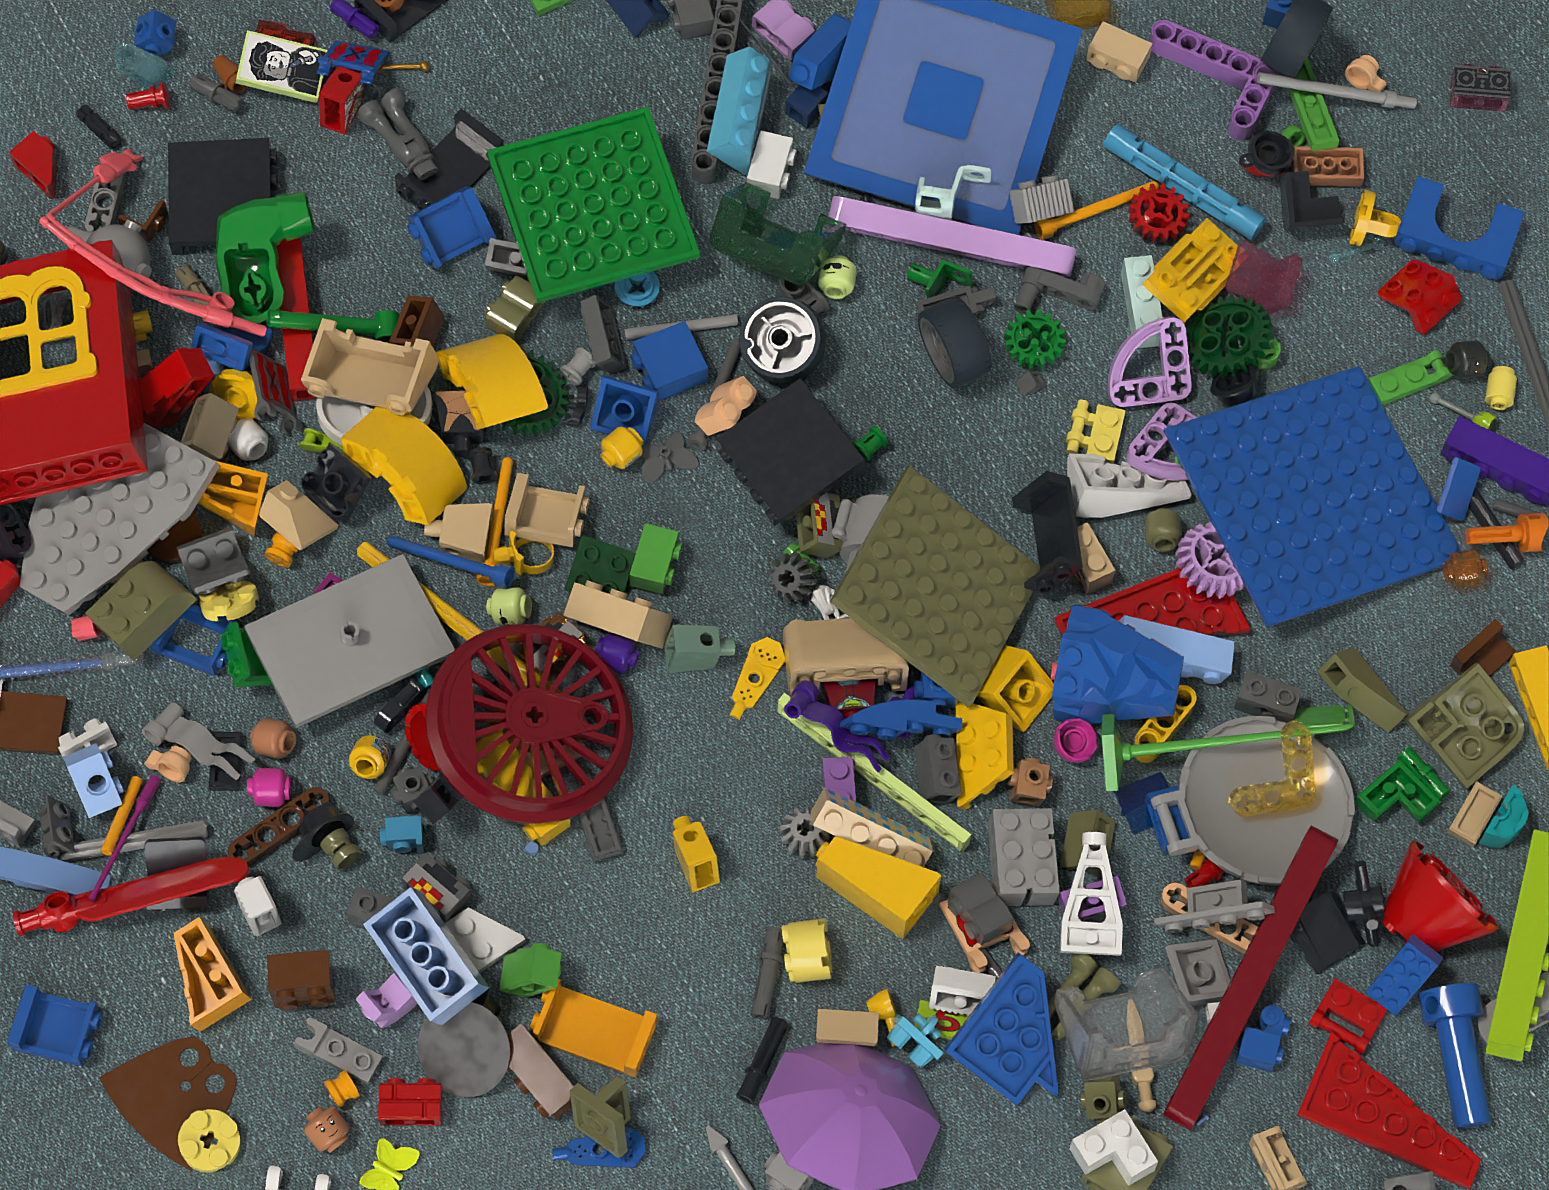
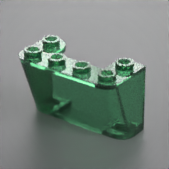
M746 182L723 194L710 233V242L713 248L720 253L794 284H806L839 245L847 225L821 213L814 231L806 230L798 233L763 218L771 192ZM750 193H755L759 196L761 202L758 208H752L747 203V196ZM829 224L833 226L831 229L822 233V228L824 225Z

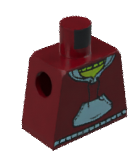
M876 679L820 682L827 705L838 709L844 719L874 705Z

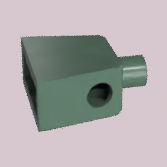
M673 625L664 645L667 673L715 668L720 656H734V638H719V630L716 626Z

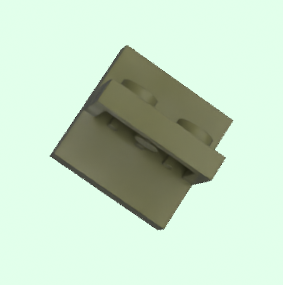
M616 1076L609 1084L603 1085L597 1095H594L577 1083L569 1090L575 1127L620 1159L628 1151L624 1124L631 1119L626 1082Z

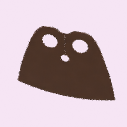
M187 1037L169 1042L139 1055L99 1077L109 1097L128 1123L162 1154L190 1171L193 1168L182 1157L178 1145V1135L181 1126L192 1113L198 1110L212 1109L226 1113L232 1101L237 1082L234 1073L225 1064L215 1063L210 1057L209 1048L200 1039L195 1037ZM188 1048L196 1050L199 1054L198 1062L192 1067L183 1066L179 1059L181 1052ZM213 1074H218L225 1080L224 1088L218 1093L209 1092L205 1086L207 1078ZM184 1081L190 1082V1090L182 1091L180 1088L181 1083ZM209 1133L201 1138V1141L204 1142V1148L209 1146L214 1134Z

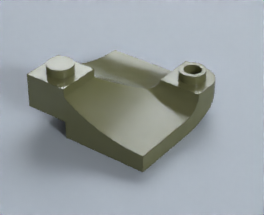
M1478 663L1472 665L1442 690L1427 700H1423L1403 719L1417 738L1436 755L1462 787L1466 789L1506 756L1520 742L1524 733L1522 718ZM1505 723L1510 724V731L1508 733H1504Z

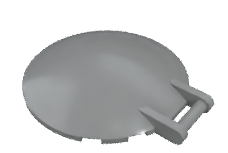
M1247 716L1220 724L1206 733L1203 738L1299 728H1297L1295 723L1291 725L1277 721L1275 717ZM1315 734L1192 749L1183 765L1178 791L1157 795L1150 801L1153 809L1157 810L1169 843L1167 849L1170 856L1200 850L1215 865L1233 876L1258 884L1280 885L1311 825L1338 839L1337 845L1325 868L1335 860L1347 843L1351 833L1355 807L1353 790L1346 770L1331 748H1326L1314 738ZM1178 805L1189 838L1180 840L1169 807Z

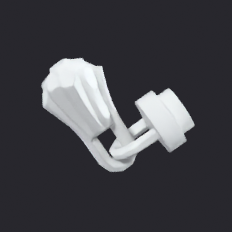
M818 585L813 590L811 601L819 609L824 620H830L828 615L833 613L835 619L850 618L846 614L840 616L838 608L829 602L835 592L834 589L825 585Z

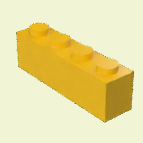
M1547 645L1514 653L1508 665L1546 769L1549 770V650Z
M502 732L484 737L476 743L477 753L502 736ZM508 741L477 763L479 775L483 772L486 777L489 776L510 746ZM516 749L491 783L506 792H509L519 757V752ZM525 761L516 795L534 798L533 773L531 767ZM542 782L543 798L554 797ZM569 818L548 824H524L522 828L532 842L537 840L541 846H544L571 825Z

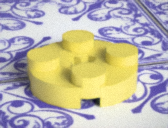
M240 581L234 584L227 582L218 585L215 591L208 594H201L199 592L202 614L211 621H218L217 616H226L227 620L243 617L253 611L256 607L255 601H259L257 588L249 581Z
M218 1110L195 1111L183 1123L179 1131L178 1145L182 1157L190 1167L200 1172L212 1173L219 1171L218 1169L231 1164L240 1150L241 1139L237 1124L230 1116ZM212 1133L214 1134V1139L218 1140L217 1145L211 1144L209 1149L204 1148V1142L201 1141V1138Z

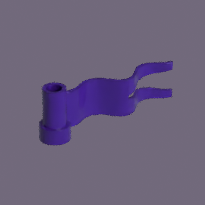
M807 680L799 682L792 692L793 696L784 707L786 715L793 719L803 715L811 721L826 725L831 731L833 744L838 750L864 754L870 760L873 768L880 772L882 768L877 763L873 752L864 745L852 744H871L877 749L881 757L887 761L890 756L885 752L882 744L875 737L855 736L850 734L846 728H840V722L844 720L842 713L833 706L824 705L816 701L819 691L814 683Z

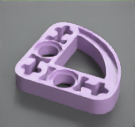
M1176 317L1159 318L1135 330L1122 343L1113 358L1108 375V397L1113 404L1119 407L1181 400L1189 395L1192 384L1184 323ZM1171 322H1173L1174 326L1179 327V331L1174 332V340L1176 342L1181 341L1180 346L1170 345L1166 347V342L1172 343L1170 334L1165 333V329L1169 328ZM1158 333L1162 375L1122 380L1125 366L1132 353L1145 340ZM1173 350H1179L1182 354V361L1176 366H1171L1167 361L1168 354ZM1184 369V374L1178 373V379L1181 383L1185 384V387L1180 388V393L1177 394L1175 390L1171 389V385H1174L1176 382L1175 375H1169L1168 371ZM1148 382H1154L1157 386V393L1151 398H1146L1142 393L1143 386ZM1137 383L1136 393L1139 398L1138 400H1135L1134 394L1125 395L1123 401L1114 396L1115 392H1119L1120 386L1130 391L1135 390L1133 384Z
M1175 403L1164 404L1130 444L1126 454L1127 462L1133 468L1156 478L1189 480L1184 469L1179 466L1180 463L1165 462L1155 458L1169 442L1163 432L1165 428L1198 417ZM1173 415L1175 418H1172L1166 426L1164 424L1166 417ZM1150 431H1157L1162 435L1163 439L1159 441L1153 440L1149 437L1148 433ZM1144 446L1147 447L1145 455L1140 457L1135 455L1140 453Z

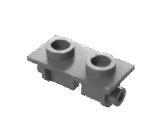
M46 795V804L39 811L42 832L45 833L43 836L44 852L50 858L58 857L64 849L73 854L75 849L69 807L64 802Z

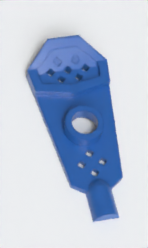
M626 1128L628 1153H625L620 1159L606 1149L600 1155L595 1154L593 1148L598 1143L590 1137L570 1140L567 1147L553 1148V1160L568 1159L572 1165L634 1168L645 1155L644 1136L633 1128Z

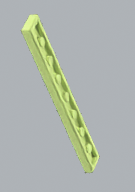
M784 693L779 698L777 709L779 714L836 757H852L854 771L959 851L963 852L967 848L971 839V834L881 765L882 769L880 772H877L864 754L838 750L833 744L831 731L826 725L811 721L803 715L796 719L788 717L784 707L791 697Z

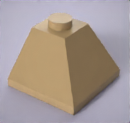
M287 480L268 490L258 516L300 551L338 528L336 522Z

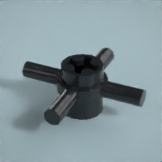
M1357 861L1354 863L1357 890L1343 892L1348 922L1363 919L1367 944L1376 945L1379 943L1377 917L1384 915L1381 891L1379 886L1370 887L1366 862Z

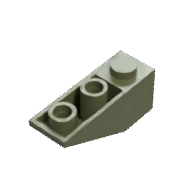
M1355 647L1335 653L1317 671L1336 695L1388 733L1408 715Z

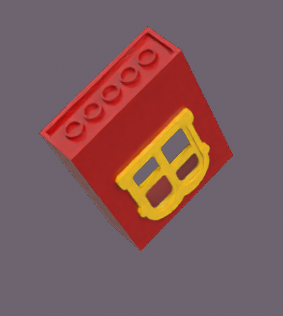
M112 240L98 241L90 244L124 267L121 256ZM70 248L0 265V305L23 300L26 306L27 317L26 321L22 324L0 328V341L28 335L31 366L27 374L0 380V505L148 472L130 287L110 277L105 271ZM68 289L72 295L73 323L49 330H40L38 300L40 296ZM74 336L76 338L77 360L72 364L44 369L42 344Z

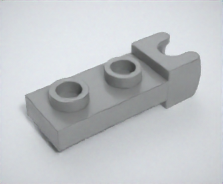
M307 1018V1029L313 1032L315 1036L310 1040L297 1037L294 1047L340 1071L346 1070L349 1076L368 1085L383 1056L328 1028L327 1025L314 1018Z

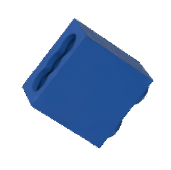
M686 321L633 341V354L630 355L636 371L641 370L644 376L642 378L643 386L658 391V401L708 381V366Z

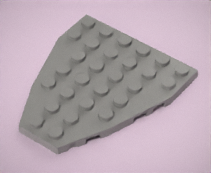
M144 423L148 472L36 497L28 524V533L32 544L30 549L24 554L20 588L63 613L70 615L80 608L83 602L90 601L97 596V590L109 582L114 584L149 553L147 549L159 538L164 540L169 535L167 531L179 520H186L191 515L220 465Z

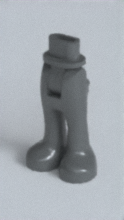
M394 88L388 91L382 98L381 106L376 100L363 104L357 113L361 122L374 128L384 138L400 163L407 167L411 174L415 173L419 180H424L437 173L438 167L434 163L435 157L431 154L423 136L412 125L404 112L406 96L402 89ZM384 113L392 120V122L398 127V129L401 131L403 135L400 136L393 130Z

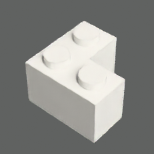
M1125 1109L1072 1139L1069 1148L1085 1175L1112 1160L1128 1186L1155 1171L1158 1164L1156 1157Z

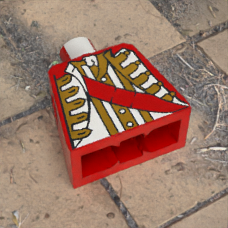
M341 66L336 67L319 92L320 126L346 135L364 98V83H360L363 71L347 69Z

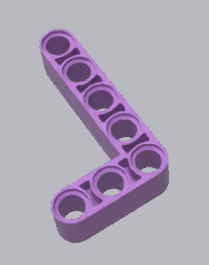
M1167 20L1155 22L1149 42L1153 43L1151 49L1153 53L1243 90L1232 111L1228 132L1235 140L1245 141L1249 139L1274 90L1272 85L1257 83V75L1259 72L1277 75L1278 72L1261 62L1260 58ZM1158 36H1164L1167 39H1161ZM1187 46V47H1190V48H1192V49L1188 50V49H1185V48H1183V47ZM1208 57H1215L1218 60H1211ZM1234 68H1241L1242 71L1235 70ZM1248 100H1255L1258 103H1251ZM1241 121L1246 123L1247 125H1240L1237 122Z

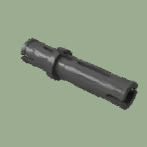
M777 927L766 928L763 952L759 953L758 960L761 963L750 1016H756L757 1019L766 1020L770 1018L779 964L781 965L783 960L781 956L783 944L782 929L780 930Z

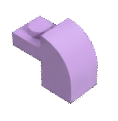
M393 973L379 989L363 991L356 998V1001L362 1007V1013L368 1019L377 1022L381 1028L397 1022L418 1004L397 973Z

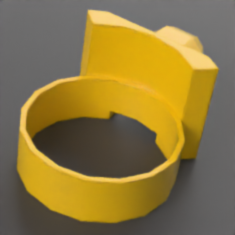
M512 530L509 534V547L503 546L493 551L495 564L500 565L503 563L510 565V562H513L518 576H521L523 572L527 574L543 573L551 567L554 561V546L551 543L524 538L516 541L517 533ZM538 542L548 547L552 556L545 564L529 566L524 564V556L518 553L517 549L525 543Z

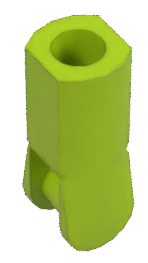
M310 428L304 429L303 434L305 438L299 444V448L319 454L327 448L329 442L343 450V446L331 440L325 433ZM316 440L322 441V444H321V445L315 444V441H316Z

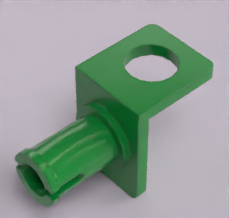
M942 259L935 271L917 265V263H912V268H909L907 272V280H912L926 286L927 298L938 295L947 279L970 286V288L974 285L971 270ZM954 271L961 273L965 278L958 276Z

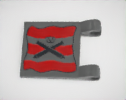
M251 348L249 361L257 396L254 411L255 417L265 422L264 414L266 411L271 417H275L277 411L284 414L281 422V431L284 434L292 435L290 431L292 425L295 430L301 431L303 424L294 413L285 366Z

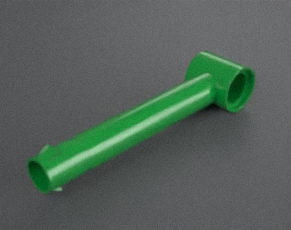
M269 310L267 326L318 331L322 318L336 321V329L346 332L347 329H351L355 334L375 336V340L389 343L400 314L393 310H382L374 315V319Z

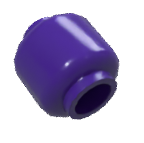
M612 632L608 633L605 638L600 637L595 650L609 664L612 670L620 675L625 674L629 667L635 668L639 657V651L635 650L634 640Z

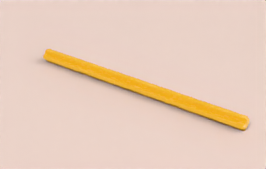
M363 542L357 549V556L371 567L391 560L369 542ZM419 582L437 617L460 636L469 640L484 632ZM500 646L486 651L495 663L510 673ZM513 654L524 684L527 687L526 664ZM535 671V687L538 688L541 675ZM549 681L546 683V690H549L552 686ZM557 688L555 692L561 693L562 691Z

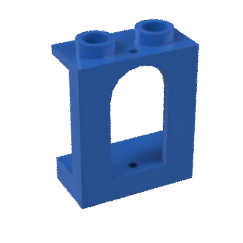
M192 604L150 645V649L156 654L215 677L219 668L223 669L228 661L226 651L221 646V639L212 657L200 655L169 641L181 618L215 631L222 635L231 622H238L239 628H241L238 618L227 620L223 616H217L218 621L208 620L203 616L201 607Z

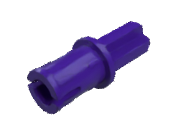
M333 0L330 5V11L342 18L349 28L354 27L367 38H374L377 35L379 26L363 15V10L351 6L345 0Z

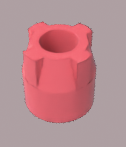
M88 616L71 620V633L73 638L75 637L78 641L101 637L102 631Z

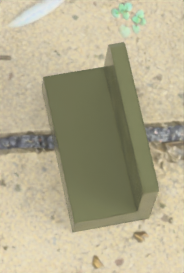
M1099 810L1070 813L1060 868L1064 870L1077 869L1083 848L1082 833L1085 832L1107 834L1106 850L1109 859L1116 820ZM1090 848V850H1092V851H1097V850L1100 849V848ZM1088 867L1085 870L1096 877L1102 876L1100 868Z

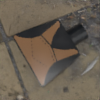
M466 390L435 391L443 442L445 444H454L455 456L467 457L468 452L471 451V444L484 442L487 427L477 430L471 411L464 399V393H467Z

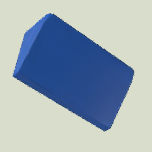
M1457 457L1453 458L1436 510L1439 514L1458 521L1465 519L1481 470L1479 466Z

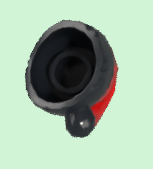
M1269 130L1258 132L1249 141L1248 153L1242 154L1239 157V164L1245 171L1256 176L1274 177L1283 173L1291 166L1295 148L1291 141L1280 133Z

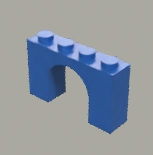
M1417 176L1394 245L1407 252H1417L1426 255L1434 261L1450 263L1460 270H1470L1481 274L1487 279L1501 281L1525 211L1498 203L1485 235L1471 242L1455 241L1441 232L1435 220L1436 207L1444 185Z

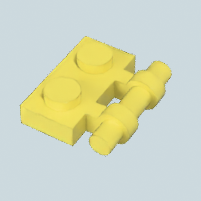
M1078 400L1077 407L1073 410L1071 416L1073 420L1072 429L1067 433L1066 443H1068L1066 452L1068 454H1078L1080 447L1087 449L1086 454L1105 457L1104 462L1114 464L1126 410L1098 404L1096 414L1088 412V401ZM1084 425L1093 426L1090 437L1082 434Z

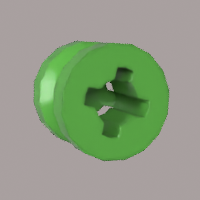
M1277 339L1269 340L1271 349H1263L1265 355H1269L1265 359L1256 358L1259 370H1270L1277 364L1281 352V346Z

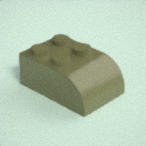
M145 561L132 567L85 614L131 660L135 661L197 599L159 563Z

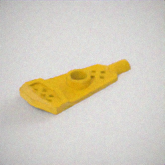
M766 637L751 644L732 695L735 705L729 714L730 716L740 720L745 709L754 707L785 663V656L781 643ZM756 674L760 677V680L757 683H752L748 679L749 676Z

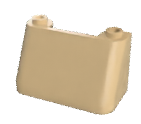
M322 318L301 378L302 383L308 389V393L319 398H323L326 395L386 408L397 415L411 412L430 382L439 363V358L430 341L416 338L414 346L411 342L407 341L404 346L356 336L351 329H347L346 332L336 329V321Z
M852 618L814 621L796 619L789 622L783 629L784 654L790 697L793 696L792 692L798 683L804 680L814 683L819 689L820 682L877 678L878 685H884V681L890 683L892 692L906 691L908 661Z

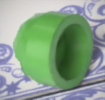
M1289 125L1281 132L1283 136L1291 141L1293 146H1302L1306 138L1303 129L1295 125Z

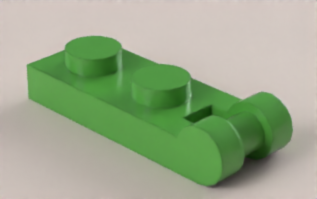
M1435 350L1425 357L1369 378L1368 382L1381 406L1445 382L1453 374L1445 367L1441 351ZM1433 367L1435 373L1429 375L1426 369Z

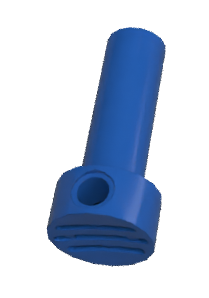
M1461 983L1420 992L1418 998L1423 1024L1425 1026H1436L1454 1128H1471L1491 1123L1473 1025L1474 1019L1484 1015L1479 985L1476 983Z

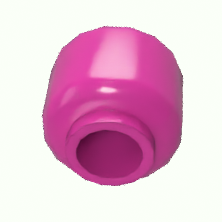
M258 768L254 773V778H248L247 795L253 796V801L257 806L280 807L284 804L285 800H290L291 776H286L283 769Z

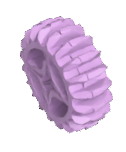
M1211 521L1206 523L1204 527L1199 524L1194 530L1190 529L1187 531L1184 538L1178 544L1179 547L1175 556L1178 559L1176 568L1182 569L1180 578L1189 579L1187 587L1194 585L1197 587V594L1203 590L1206 591L1207 598L1212 597L1215 593L1219 599L1224 597L1225 594L1230 597L1234 595L1236 590H1242L1245 585L1235 566H1233V562L1229 558Z

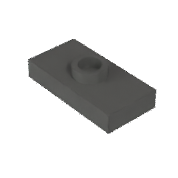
M604 797L592 808L578 815L593 862L620 855L623 852Z

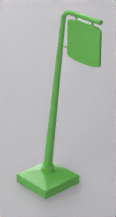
M1347 704V709H1343L1341 705L1297 708L1294 719L1299 729L1130 745L1129 742L1123 743L1115 714H1105L1102 717V747L1106 791H1118L1123 761L1131 760V757L1344 731L1351 729L1355 725L1353 707ZM1345 712H1348V718H1345Z

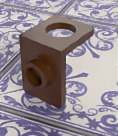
M160 200L144 225L122 214L118 216L119 224L124 225L128 219L141 226L142 229L139 234L149 243L155 233L160 232L164 227L168 214L166 203Z

